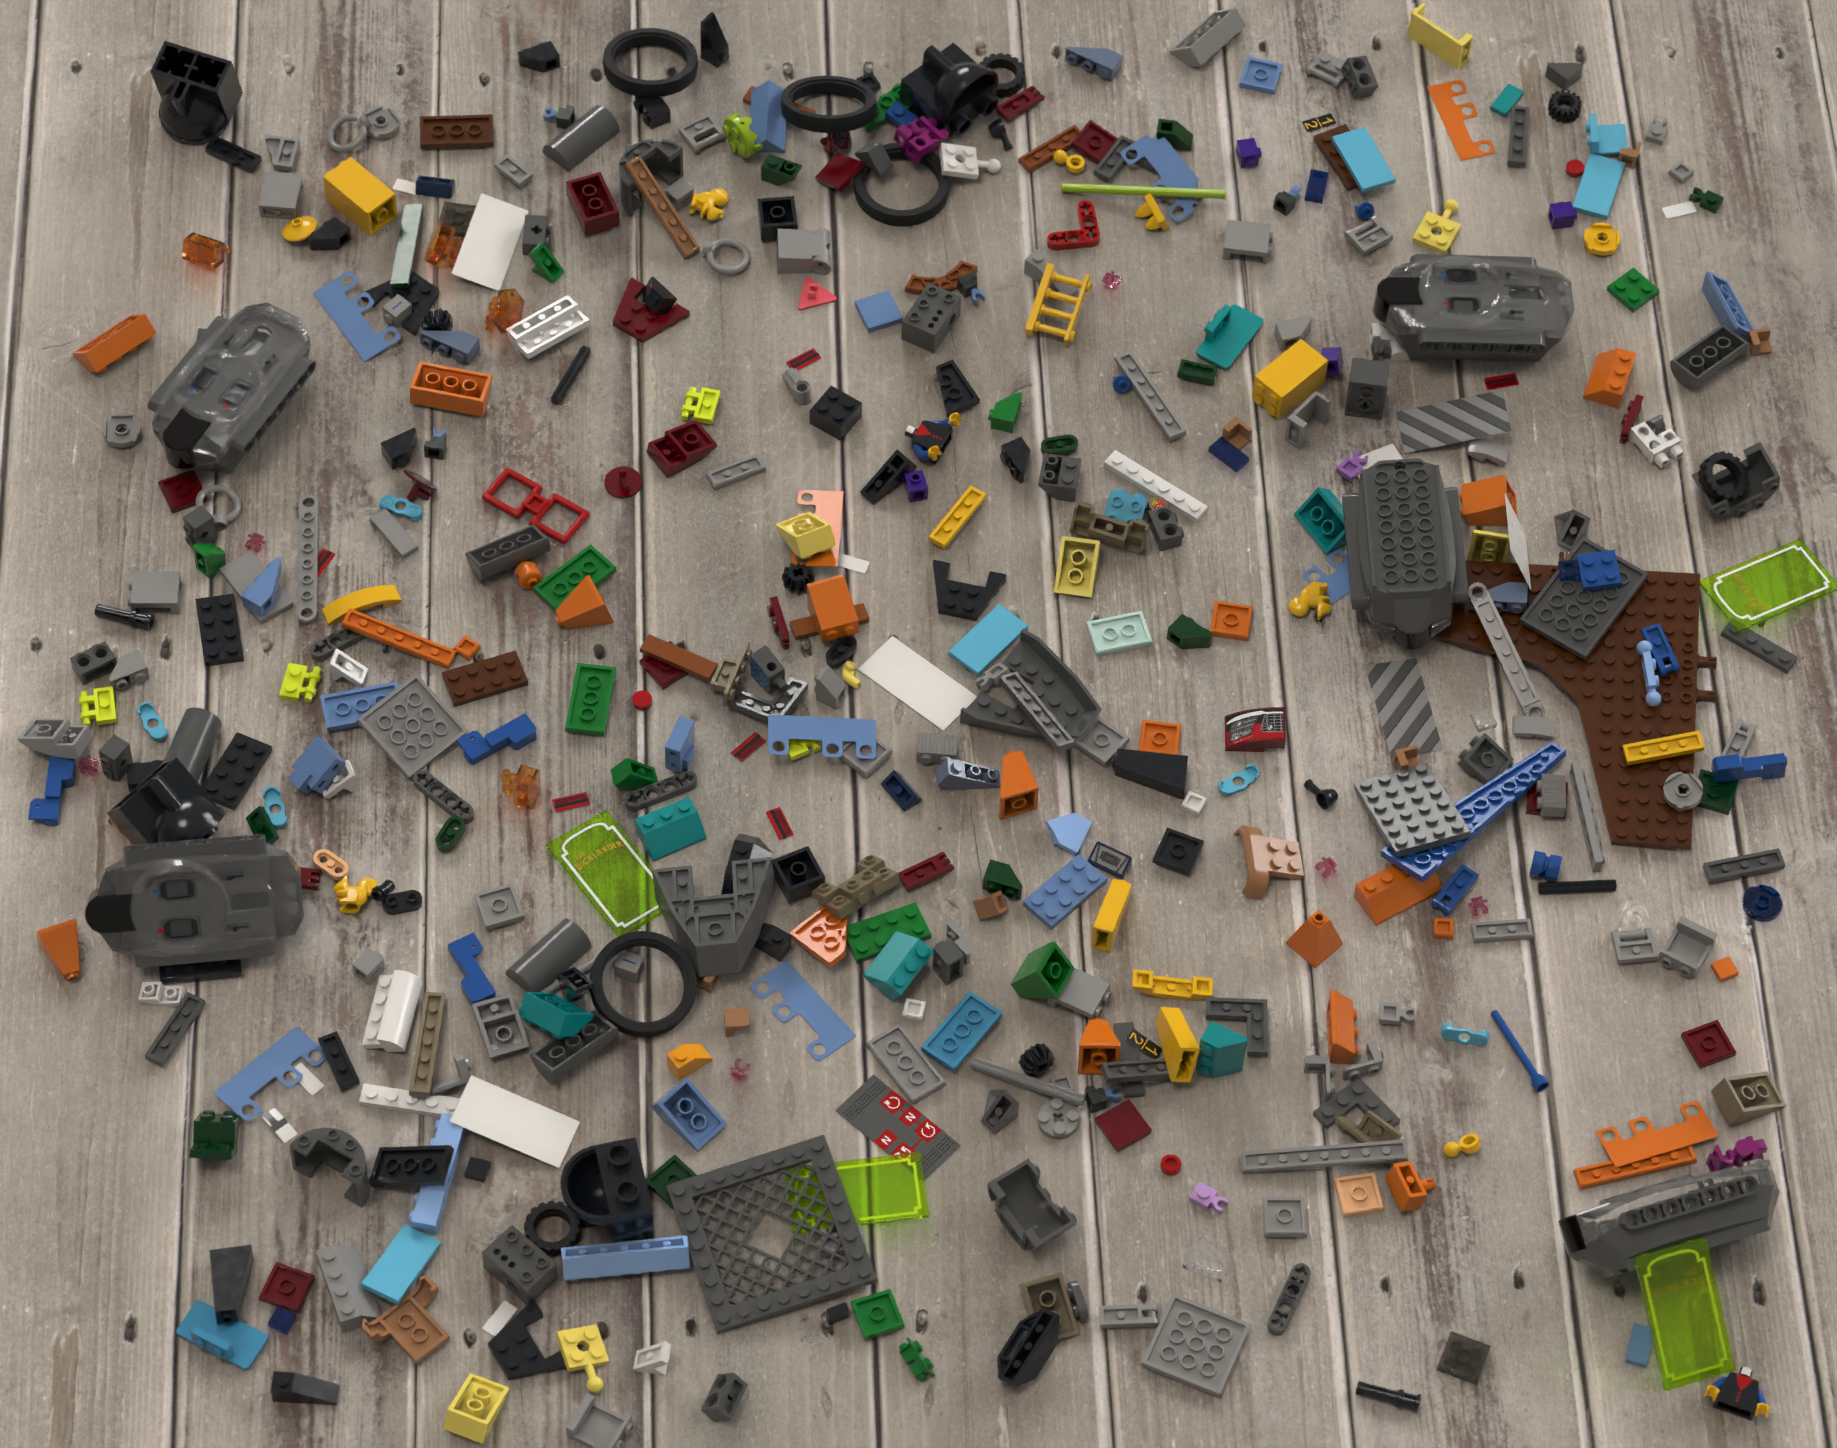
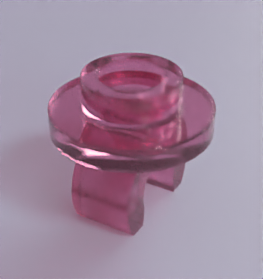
M1113 270L1110 273L1106 272L1102 279V282H1104L1103 286L1106 288L1109 285L1110 288L1116 290L1122 278L1114 275L1115 271Z
M255 532L252 535L248 534L247 537L251 539L246 542L245 547L250 549L251 545L255 543L254 551L259 553L261 551V543H266L263 541L264 537Z
M88 754L85 757H81L78 764L80 773L85 774L87 772L90 775H95L98 769L93 768L91 765L97 766L99 760L91 759V755Z
M1323 856L1322 860L1324 862L1317 863L1315 868L1319 871L1325 867V871L1321 875L1327 878L1331 871L1334 873L1337 871L1335 869L1337 864L1330 856L1328 858Z
M1482 896L1471 898V903H1468V906L1473 905L1471 909L1473 916H1478V907L1482 908L1483 914L1488 913L1487 906L1483 904L1488 902L1487 899L1483 900Z
M737 1058L734 1063L735 1068L729 1067V1070L732 1071L730 1075L739 1080L742 1077L747 1079L748 1075L744 1072L750 1069L751 1064L747 1063L746 1067L742 1069L739 1066L741 1058Z

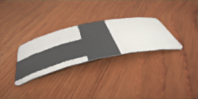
M275 1108L262 1116L284 1143L297 1135L293 1127Z

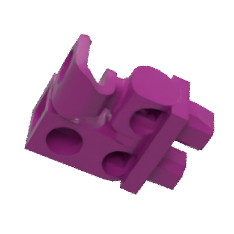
M922 116L919 120L912 121L909 126H899L893 140L906 150L905 154L914 163H917L928 153L938 151L940 144L947 140L949 132L946 129L938 130L937 121L933 117L926 119ZM899 136L902 137L904 144L900 142Z
M1748 1136L1745 1139L1738 1140L1732 1151L1729 1149L1726 1151V1155H1722L1717 1144L1713 1153L1709 1154L1706 1161L1713 1180L1738 1174L1744 1170L1746 1172L1753 1171L1755 1164L1763 1162V1153L1767 1152V1146L1764 1139L1754 1141L1752 1136Z

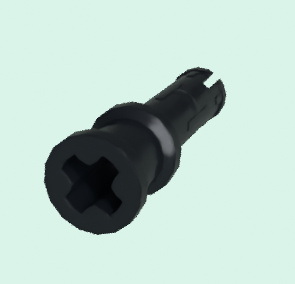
M101 604L96 605L94 612L95 616L127 622L131 627L140 626L148 631L153 628L155 615L151 613L147 615L139 613L138 610L130 612Z
M1358 1381L1355 1393L1390 1402L1396 1408L1405 1407L1412 1409L1415 1413L1418 1411L1421 1394L1406 1393L1403 1389H1398V1391L1390 1390Z

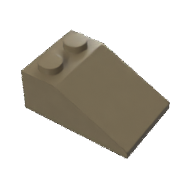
M1768 1072L1724 1077L1711 1090L1729 1125L1745 1123L1786 1107Z
M1062 1272L1018 1284L1028 1316L1038 1312L1042 1307L1060 1315L1058 1340L1079 1334Z

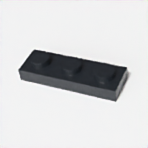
M216 135L205 147L207 153L251 173L262 161L260 155Z
M336 1031L318 1038V1043L340 1091L359 1085V1078L338 1032Z

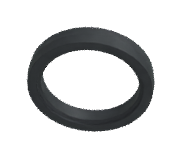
M640 28L624 32L607 44L603 55V69L605 77L610 84L624 93L646 98L665 97L686 89L694 81L698 69V57L693 44L682 35L665 29ZM643 45H655L678 52L687 64L675 76L661 80H642L622 73L616 67L614 61L620 53L627 49Z
M814 76L800 79L788 85L783 90L781 97V111L786 121L798 128L819 133H842L862 128L874 119L877 106L876 95L869 86L860 81L840 76ZM829 93L855 98L861 101L864 106L851 113L821 115L801 110L793 103L805 96Z
M897 142L883 145L890 160H911L905 154L906 150ZM932 152L923 156L921 161H919V163L925 165L934 173L939 185L934 197L926 204L914 209L896 210L877 203L871 198L865 187L866 177L871 171L866 164L855 176L853 182L857 203L868 216L878 222L891 226H914L932 219L945 206L950 190L949 176L942 175L940 157Z
M634 931L613 939L598 954L590 972V980L595 985L590 991V995L596 1011L616 1026L619 1032L634 1037H653L672 1030L687 1016L696 997L697 978L690 957L674 940L656 932ZM637 946L655 948L667 954L678 966L683 978L684 992L680 1004L668 1016L657 1021L638 1022L622 1016L609 1004L603 990V971L611 958L627 948Z

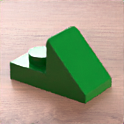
M544 242L539 243L528 254L535 263L531 270L550 283H553L564 272Z

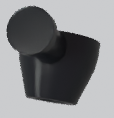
M1001 118L996 119L988 126L989 132L992 137H1000L1004 150L1008 151L1013 146L1008 139Z
M1311 779L1304 783V787L1316 796V801L1322 809L1330 808L1338 800V794L1334 789L1321 790Z

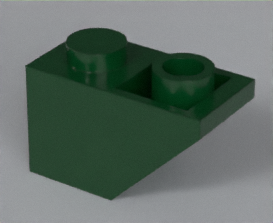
M1158 119L1156 133L1158 139L1165 137L1174 149L1191 151L1193 134L1175 120Z
M768 154L761 166V180L776 186L794 181L802 165Z
M1181 614L1168 627L1167 639L1181 649L1209 648L1212 643L1213 634L1207 628L1201 627L1192 618Z
M990 859L983 878L982 889L990 893L1001 890L1002 894L1006 897L1021 900L1023 886L1011 866Z

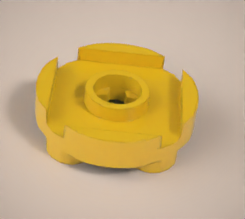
M1599 222L1592 224L1590 228L1585 230L1583 243L1589 254L1611 256L1618 249L1621 237L1618 230L1612 229V225ZM1600 237H1603V240L1605 241H1600L1598 239Z

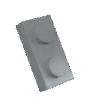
M508 154L494 163V169L519 188L533 178V173Z

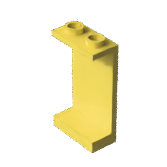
M1424 3L1418 8L1415 7L1410 14L1411 20L1408 26V37L1456 69L1462 67L1469 60L1473 36L1466 33L1460 40H1457L1424 18Z

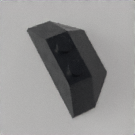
M739 834L735 838L724 875L721 895L733 894L732 861L772 857L773 859V853L759 837Z
M1042 1307L1038 1312L1029 1315L1018 1323L997 1356L999 1380L1017 1387L1037 1378L1058 1344L1059 1314Z

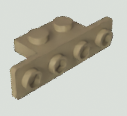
M749 641L745 642L738 661L724 657L721 658L711 680L710 689L724 692L723 706L727 707L729 701H733L735 687H739L741 674H744L746 671V662L750 661V655L752 654Z
M1371 1110L1366 1112L1359 1125L1345 1115L1335 1119V1122L1339 1124V1128L1354 1135L1359 1143L1399 1140L1402 1136L1401 1132ZM1390 1162V1163H1388V1164H1389L1390 1166H1392L1393 1164L1403 1163V1162Z

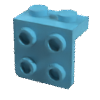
M1589 114V122H1586V133L1590 134V136H1587V147L1591 146L1592 154L1614 155L1619 154L1621 148L1628 149L1626 127L1624 124L1597 125L1596 114Z
M1117 488L1116 491H1110L1104 515L1130 524L1131 519H1143L1149 500L1145 499V495L1135 493L1133 496L1127 494L1128 491Z

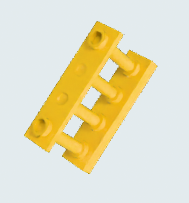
M1047 263L1025 327L1026 336L1033 338L1035 332L1042 331L1064 337L1065 347H1069L1070 341L1073 342L1075 339L1076 331L1074 329L1086 293L1090 292L1092 287L1090 274L1086 273L1084 281L1057 274L1054 264ZM1056 281L1081 288L1078 298L1052 291L1050 288L1051 282L1054 283ZM1053 298L1075 304L1073 314L1048 308L1044 305L1045 300ZM1046 314L1070 321L1067 331L1041 324L1039 321L1040 315Z

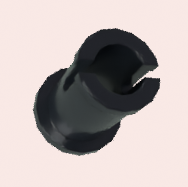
M387 879L380 886H375L371 892L372 898L375 901H383L387 894L395 890V884Z

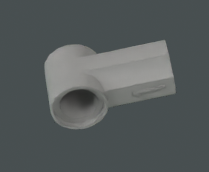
M792 367L786 369L785 373L782 374V379L793 393L795 402L799 405L808 404L811 400L810 383L802 378L797 369Z

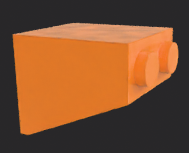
M1505 474L1461 484L1462 492L1459 493L1463 508H1460L1462 519H1466L1469 526H1508L1505 494L1518 518L1516 494Z
M844 574L807 584L808 610L822 643L859 633V620Z
M1022 750L1011 751L1003 755L999 805L1000 820L1037 809L1039 787Z

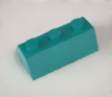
M1318 487L1294 515L1326 554H1330L1346 545L1343 505L1331 490Z
M689 796L635 819V832L653 862L707 839L698 811Z
M896 931L862 976L893 1002L903 994L931 957L933 950L919 938Z
M525 992L519 1015L525 1018L527 1023L537 1024L540 1030L553 1033L552 1036L558 1039L574 1037L594 1017L593 1013L561 996L546 992Z
M1211 1021L1200 1038L1196 1070L1202 1075L1212 1078L1241 1072L1244 1065L1248 1038Z

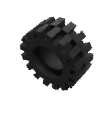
M1563 89L1561 93L1556 91L1555 94H1552L1549 100L1548 114L1549 116L1552 115L1551 118L1553 120L1557 118L1556 122L1562 120V123L1565 124L1566 121L1571 123L1572 120L1575 121L1579 117L1582 100H1580L1579 95L1576 96L1575 92L1571 94V90L1565 92ZM1565 104L1570 106L1571 108L1564 109L1561 108L1559 105Z

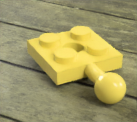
M1449 199L1444 203L1445 211L1442 216L1429 211L1426 212L1412 238V242L1446 255L1461 227V224L1449 220L1450 215L1458 210V203L1454 199ZM1439 231L1441 234L1434 235L1432 234V232Z
M597 1324L557 1331L555 1336L567 1371L585 1369L588 1376L587 1389L591 1393L600 1392L604 1384L602 1379L596 1376L594 1367L608 1365L609 1358ZM584 1345L588 1350L583 1352L577 1346Z

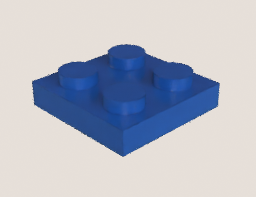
M1615 550L1576 555L1583 591L1622 586Z

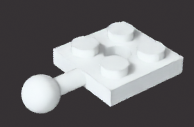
M941 143L939 146L942 175L977 180L979 176L978 167L987 168L991 173H997L1001 168V164L997 159H990L988 162L977 160L976 147Z

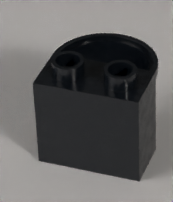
M164 41L150 71L161 97L159 119L164 131L170 138L185 145H201L210 142L215 135L219 137L225 131L243 94L232 61Z
M954 42L941 52L931 45L923 54L922 65L901 79L899 99L902 104L910 107L909 111L916 117L924 116L926 119L933 117L937 121L938 130L946 129L949 132L948 138L954 133L960 136L970 128L972 121L979 115L987 117L998 106V100L996 99L998 75L991 68L976 63Z
M177 757L162 763L107 812V815L133 845L208 839L218 830L216 825L226 814L221 807L214 803Z
M636 1137L593 1145L574 1154L562 1171L561 1193L568 1208L578 1216L580 1226L590 1228L607 1225L611 1243L654 1239L653 1209Z

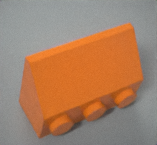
M1617 348L1598 354L1583 398L1619 409L1633 369L1636 353Z
M1330 990L1327 1005L1328 1057H1330V1064H1353L1354 1057L1358 1056V1044L1354 1042L1358 1035L1357 1026H1354V1021L1357 1020V1009H1353L1352 1000L1335 990Z

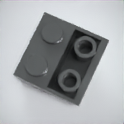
M1044 453L1038 486L1056 500L1075 502L1081 459Z

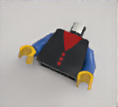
M954 412L948 419L942 421L924 420L918 429L910 425L907 427L905 436L912 438L911 449L919 460H929L937 464L952 440V427L957 428L960 426L959 420H962V417L959 413Z
M1741 1367L1739 1374L1730 1372L1728 1377H1722L1712 1385L1707 1386L1703 1395L1704 1397L1708 1395L1713 1398L1712 1401L1715 1402L1713 1408L1752 1421L1754 1414L1755 1416L1763 1414L1765 1418L1768 1417L1770 1407L1766 1404L1763 1391L1759 1389V1382L1751 1379L1753 1371L1748 1367Z

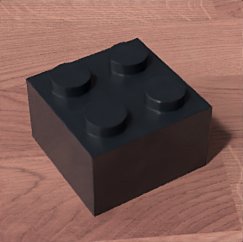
M794 196L757 199L761 241L777 240V229H798Z
M830 386L810 409V424L840 441L862 417V402L833 386Z
M809 846L772 860L774 878L788 904L812 895L811 891L819 887L820 884L825 883V876Z

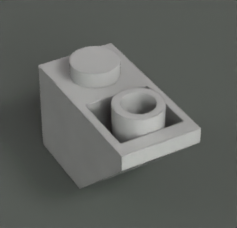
M1311 315L1291 320H1282L1275 324L1274 335L1281 351L1289 349L1300 339H1305L1311 329Z
M137 650L119 658L109 678L110 685L113 686L114 691L123 690L127 686L149 679L148 668L140 651Z
M825 664L822 670H818L814 678L816 681L814 688L816 700L836 710L846 695V685L830 666Z

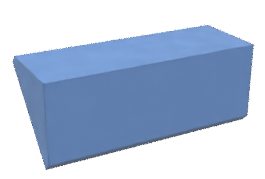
M770 80L751 91L750 118L752 123L750 130L757 134L754 145L759 143L763 145V148L758 152L785 153L786 120L781 111V97L784 89Z
M1708 271L1705 274L1701 290L1720 325L1724 324L1746 340L1749 330H1754L1732 287L1727 280Z

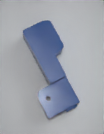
M522 714L486 734L485 738L478 731H471L457 739V743L464 750L463 755L471 765H474L508 745L517 751L537 739L536 727L527 714Z
M1784 753L1741 758L1740 754L1715 757L1711 767L1714 783L1762 777V779L1785 777L1787 757H1785Z
M50 755L45 799L35 798L30 802L28 820H42L43 825L59 824L63 788L74 786L76 773L75 759Z
M474 932L449 943L448 951L465 977L461 981V989L471 1007L474 1003L495 998L494 988L474 958L483 952V947Z

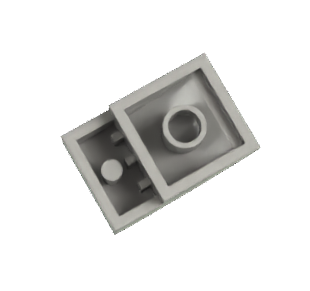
M33 718L19 736L18 741L33 750L47 755L78 759L93 738L89 725H71L69 718Z
M511 993L472 1004V1012L490 1059L529 1048L519 1012L516 1009Z

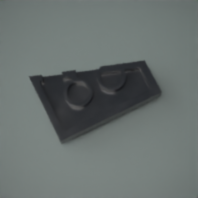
M953 359L936 366L947 417L954 412L959 413L980 404V398Z

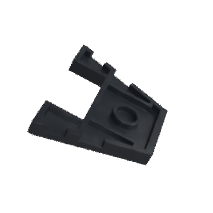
M412 271L410 288H391V280L365 291L374 300L373 308L386 296L393 299L398 294L412 304V315L402 323V328L414 336L417 335L422 323V315L426 313V310L430 311L439 295L437 287L414 271ZM361 297L363 301L369 304L367 297Z
M933 560L938 614L977 621L988 606L991 598L997 594L1000 586L1006 581V574L992 571L989 572L986 587L948 580L950 563Z
M534 1299L488 1343L489 1350L508 1380L535 1376L536 1373L546 1371L548 1373L556 1372L557 1369L566 1368L561 1351L544 1358L526 1329V1326L543 1318V1313Z

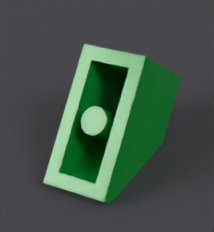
M1018 392L996 402L994 410L990 409L988 420L991 421V429L1013 433L1022 404V393Z
M211 543L193 545L196 569L209 579L219 572V568L226 565V555L221 548H216Z
M629 758L624 759L611 769L614 786L627 791L637 790L658 782L654 767Z

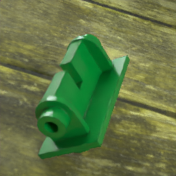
M907 1337L906 1339L909 1343L901 1344L899 1346V1353L907 1364L913 1360L915 1361V1363L909 1366L915 1378L922 1382L927 1379V1374L929 1373L935 1376L932 1370L934 1365L928 1357L924 1358L921 1353L923 1348L920 1343Z

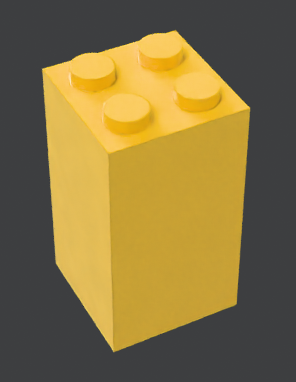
M352 157L342 161L336 168L328 171L323 176L326 200L368 236L371 237L397 218L395 193Z
M1300 339L1255 375L1252 399L1256 404L1266 409L1271 416L1280 420L1325 383L1328 360Z

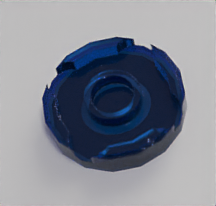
M1767 885L1750 887L1745 892L1742 900L1745 913L1753 920L1759 922L1774 920L1780 914L1783 905L1778 891Z

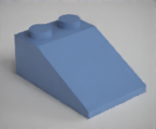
M687 1077L678 1081L651 1106L658 1116L696 1151L727 1124Z

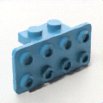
M201 1300L194 1303L176 1330L179 1337L243 1370L250 1368L268 1341L267 1334L240 1320L229 1324H217L215 1308Z

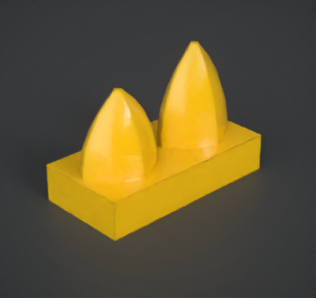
M1151 193L1144 196L1146 202L1138 208L1134 217L1143 218L1154 214L1148 219L1145 229L1154 230L1160 227L1163 231L1170 229Z

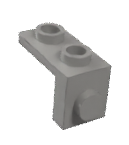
M1375 1040L1367 1042L1365 1053L1369 1061L1343 1068V1081L1356 1080L1360 1076L1367 1074L1375 1075L1382 1070L1383 1052L1381 1047H1377Z
M462 1054L453 1056L458 1076L433 1083L431 1093L439 1095L447 1092L449 1088L466 1086L470 1079L468 1071H471L469 1060L465 1059Z
M1319 1055L1305 1056L1303 1073L1324 1074L1326 1102L1330 1099V1095H1334V1082H1330V1077H1333L1334 1066L1330 1064V1057Z

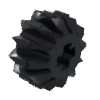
M433 308L432 311L426 310V313L422 315L421 326L423 330L452 331L453 318L448 313V310L443 311L441 308L435 310Z
M798 561L796 565L790 563L789 567H785L782 580L784 588H789L790 593L795 590L799 594L800 591L806 593L807 584L813 583L815 576L812 567L805 566V564L800 565Z
M1038 1043L1025 1050V1053L1020 1056L1019 1064L1025 1074L1037 1077L1039 1074L1043 1075L1045 1071H1049V1067L1053 1066L1055 1058L1045 1044Z

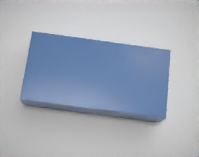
M1634 1323L1625 1363L1646 1368L1655 1328Z

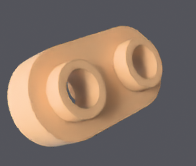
M320 849L315 852L313 856L314 865L333 880L341 881L344 876L349 875L348 864L327 849Z

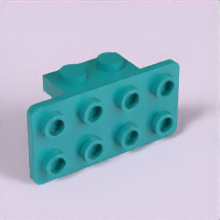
M1225 304L1221 310L1218 309L1212 322L1209 321L1204 329L1206 332L1205 340L1197 349V356L1224 370L1229 369L1263 325V318L1236 304L1231 305V307Z

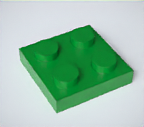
M1634 267L1607 286V291L1632 313L1659 294V289Z
M891 1289L851 1301L850 1305L864 1341L904 1329L905 1324Z

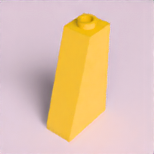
M1112 879L1093 926L1092 948L1111 953L1131 895V883L1121 879Z
M1160 1007L1156 1027L1171 1082L1190 1083L1200 1047L1180 1008Z

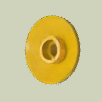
M311 216L297 217L284 226L282 230L283 238L290 242L302 241L308 238L313 231H316L318 227L317 221Z

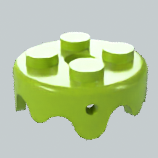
M737 112L724 119L722 131L729 142L731 151L736 152L743 158H749L760 151L763 145L761 143L754 145L757 134L749 128L752 119L750 117L738 118L740 115Z

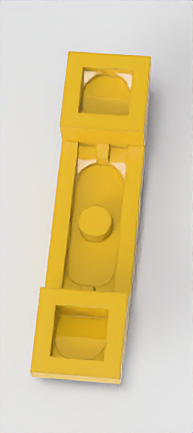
M395 585L373 586L338 598L325 606L322 612L328 626L342 622L349 608L359 612L381 604L385 608L400 603L402 600Z
M1133 969L1132 989L1147 995L1166 999L1201 1000L1206 999V997H1212L1213 978L1193 976L1192 980L1154 976L1153 971Z

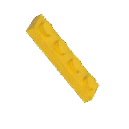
M970 485L929 535L928 541L945 549L984 502L986 493Z
M1700 730L1625 744L1622 747L1627 766L1701 752L1705 748Z

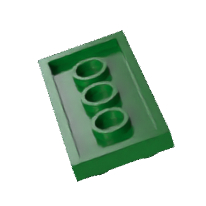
M590 544L534 586L533 592L555 611L586 576L590 575L594 585L597 587L616 572V567Z
M577 663L565 732L597 736L605 735L616 667Z
M916 902L847 925L846 942L856 964L877 957L896 931L919 938L921 941L931 938L930 930Z

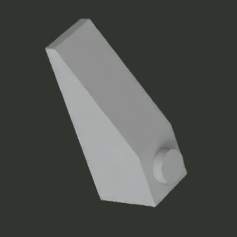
M1035 249L1025 259L1024 274L1039 284L1041 283L1047 263L1054 264L1057 274L1068 277L1049 256L1038 249ZM1056 281L1054 283L1051 282L1050 285L1052 291L1074 296L1079 291L1078 287Z

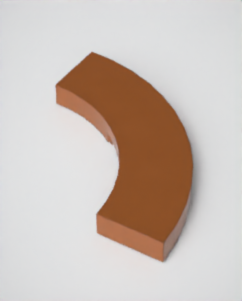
M961 260L954 269L939 278L912 275L905 287V292L920 295L928 282L949 292L957 289L958 278L973 271L976 273L978 266Z

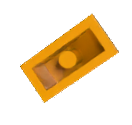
M682 1044L667 1054V1067L678 1081L712 1061V1057L701 1044Z

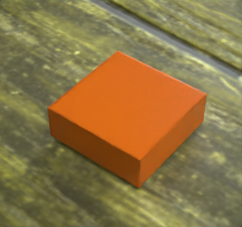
M464 636L453 650L457 651V655L470 661L481 649V645Z
M1433 918V939L1453 940L1454 919Z
M1729 956L1711 963L1710 966L1720 982L1736 977L1739 973Z

